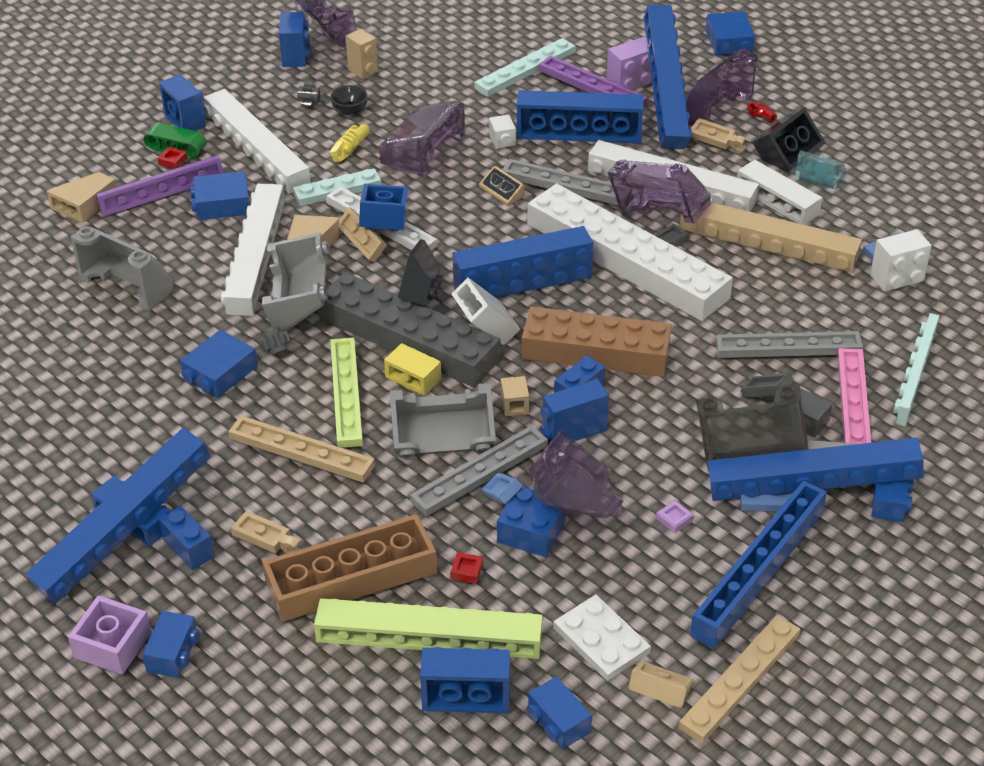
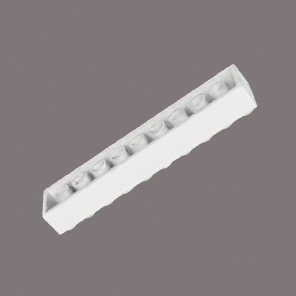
M557 183L528 203V225L544 234L585 226L593 241L594 262L701 321H704L731 298L733 277Z

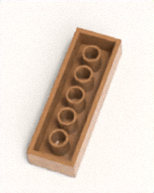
M530 306L522 335V359L575 365L587 355L604 365L605 370L664 377L670 348L672 324Z
M417 514L262 561L265 583L281 622L316 612L320 598L350 601L437 573L436 550Z

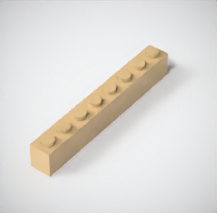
M689 197L681 211L680 228L684 231L848 272H853L859 258L862 243L860 238Z

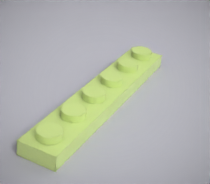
M354 338L330 339L337 446L340 448L363 446Z

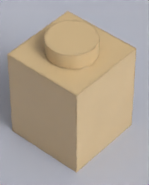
M525 376L501 378V399L504 416L529 414V393Z

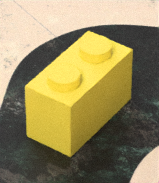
M402 343L384 359L386 378L424 396L442 379L441 361Z

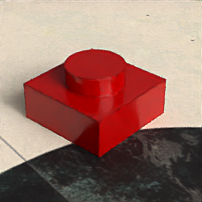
M168 147L157 159L158 165L176 169L188 157L186 151Z
M457 552L450 571V579L477 584L483 567V557Z

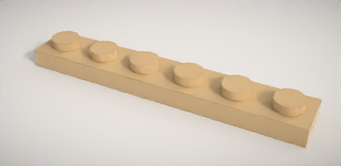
M242 415L228 431L229 439L363 483L375 467L374 458Z
M776 615L679 721L678 729L703 744L799 637L800 628Z

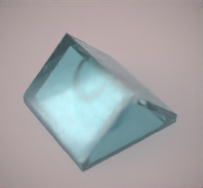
M799 151L795 179L836 190L846 172L842 161Z

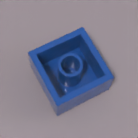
M304 12L280 13L279 40L282 67H306V59H310L309 21L305 19Z
M179 74L159 82L165 118L175 127L197 131L206 127V112L202 103L204 101L203 94L192 85L190 80L185 79Z
M364 183L360 199L359 227H365L369 230L377 228L389 231L404 230L408 209L409 187Z
M522 486L507 502L497 520V543L547 558L566 521V499Z

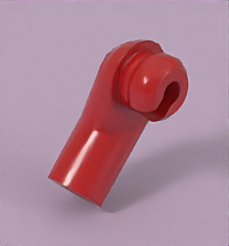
M750 102L747 106L748 113L752 116L764 117L770 123L777 119V115L765 104Z

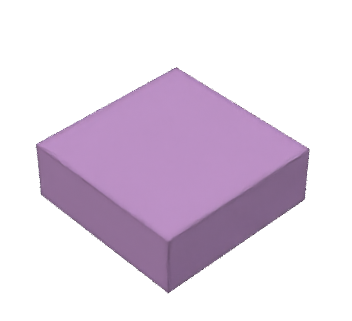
M675 500L658 511L656 519L675 534L693 522L694 514Z

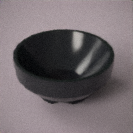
M345 85L336 88L331 93L333 107L345 115L356 114L367 104V92L360 86Z

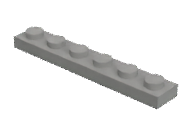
M509 159L502 169L523 183L548 189L557 183L581 197L611 203L612 205L623 206L630 195V187L513 159Z
M859 331L716 335L715 341L718 358L837 355L838 348L863 349Z
M531 425L410 495L411 503L427 517L491 480L497 473H503L548 446V439Z

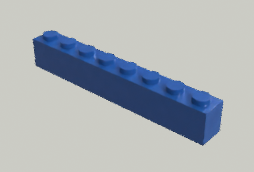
M648 4L643 19L660 148L685 149L688 141H691L692 130L688 126L690 115L686 111L687 95H684L685 80L681 76L682 62H679L680 46H677L678 31L675 30L674 26L676 16L673 14L672 6Z
M184 427L178 431L25 573L32 585L53 604L64 598L81 579L88 576L90 571L99 562L107 558L117 545L126 540L130 533L138 527V524L146 521L152 512L165 503L170 495L180 486L184 485L188 478L206 464L211 455L205 443Z
M918 438L708 461L712 501L741 498V495L753 497L756 495L794 492L803 480L820 489L924 478V459Z
M804 480L693 614L690 637L712 649L718 646L823 514L827 491Z

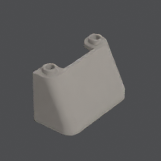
M83 227L70 237L80 280L89 283L92 277L100 276L101 280L105 281L111 275H114L140 287L138 289L140 308L150 311L174 290L172 277L148 252L91 227Z
M321 233L267 244V253L271 255L274 264L270 265L274 277L272 295L262 298V306L272 328L279 327L282 332L288 331L324 306L325 300H328L325 286L327 255L330 254L328 242L323 241Z
M491 383L478 384V390L470 393V389H465V394L415 397V393H410V398L403 396L402 390L390 391L394 453L400 455V458H413L417 454L470 450L484 453L496 445Z

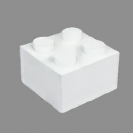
M917 229L878 239L871 268V277L884 292L924 281L932 245Z

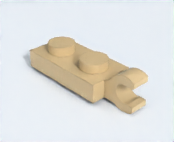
M700 118L691 128L693 139L723 149L731 146L737 153H743L746 149V146L743 145L746 138L737 136L736 130Z
M248 511L231 527L233 536L275 554L279 549H282L286 554L301 550L297 548L301 541L291 536L289 528Z

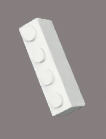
M753 160L738 170L737 178L759 184L758 201L798 224L805 225L820 215L821 196L757 160Z

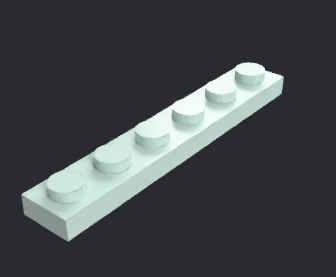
M561 38L475 81V89L489 97L538 72L539 63L549 56L562 60L574 54L576 46Z
M930 313L927 322L922 321L919 335L922 337H917L914 350L917 352H912L909 362L912 368L907 367L904 381H907V383L902 382L899 397H902V399L897 398L893 413L898 414L896 420L898 425L906 426L936 333L939 315Z

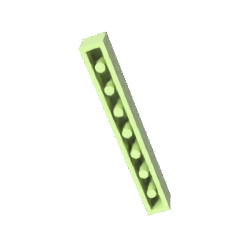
M320 598L314 628L316 642L412 650L433 647L498 648L510 650V657L539 659L542 638V615Z

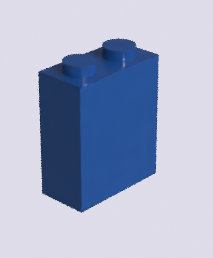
M745 11L707 14L705 31L715 56L753 53L755 35Z
M245 171L193 177L194 185L190 186L192 211L197 212L198 220L247 215V207L250 205Z
M221 329L180 360L181 374L184 380L196 385L205 393H210L216 398H219L258 367L256 349Z
M596 379L543 396V408L540 409L543 426L540 427V431L548 439L553 449L607 431L609 394L599 380Z

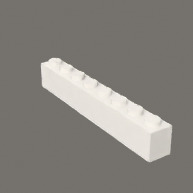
M226 89L204 96L203 108L206 112V117L211 118L215 125L220 127L225 135L235 142L236 146H240L248 157L250 156L256 165L261 167L278 185H283V189L288 194L293 192V187L311 183L309 167Z
M598 140L588 155V171L683 198L689 199V197L749 212H751L757 202L759 184L601 140Z
M257 184L255 192L251 193V206L247 207V219L243 220V233H239V246L235 247L234 250L235 260L230 263V276H227L225 281L226 290L221 293V304L225 305L226 315L254 316L270 255L267 253V244L274 243L285 204L283 185Z

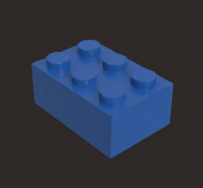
M422 648L420 670L422 711L509 713L510 650L498 648Z

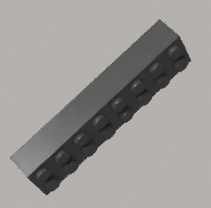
M346 272L326 289L328 300H325L324 306L318 309L319 319L388 350L394 351L402 343L441 361L442 374L474 388L501 360L500 338L421 304L400 299L397 294Z

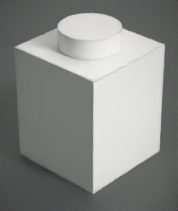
M510 115L490 117L489 135L495 149L516 146V128Z

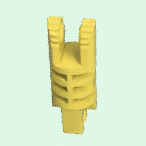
M362 124L360 127L352 125L340 137L330 151L334 162L343 161L358 147L369 133L368 125Z

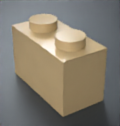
M362 28L346 35L348 70L361 79L377 73L376 38Z

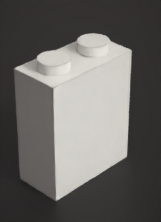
M467 278L452 293V296L470 322L482 331L500 338L502 345H505L520 330L503 304L471 279Z

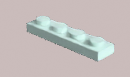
M373 168L352 174H344L335 178L323 179L318 182L302 184L293 187V194L299 206L325 201L326 195L339 187H343L352 193H359L363 191L364 183L382 185L378 173Z

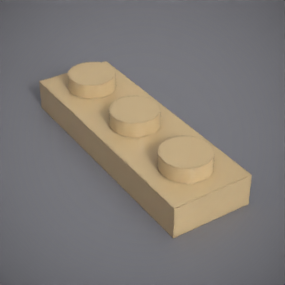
M348 207L339 220V228L368 260L375 262L387 244L374 230L359 227V214L354 209Z

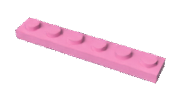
M838 348L837 357L844 443H871L863 349Z

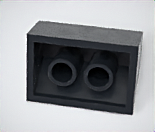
M805 107L788 114L752 142L763 161L786 172L792 170L826 143Z
M420 239L409 253L398 298L425 306L429 299L433 300L434 294L436 295L437 290L440 289L443 276L439 275L441 267L423 239Z

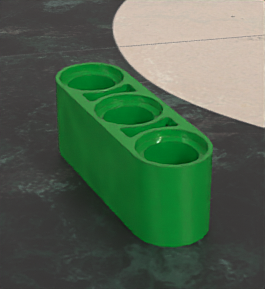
M156 123L143 138L145 145L152 150L164 152L168 147L186 151L187 157L190 159L196 158L207 144L205 136L200 132L162 123Z

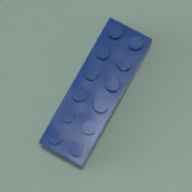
M518 90L517 139L598 142V140L611 143L641 144L643 95Z
M585 226L452 252L454 290L469 278L495 298L592 278L593 241Z

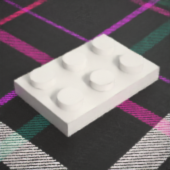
M594 595L553 621V628L607 682L651 653V646L597 595Z

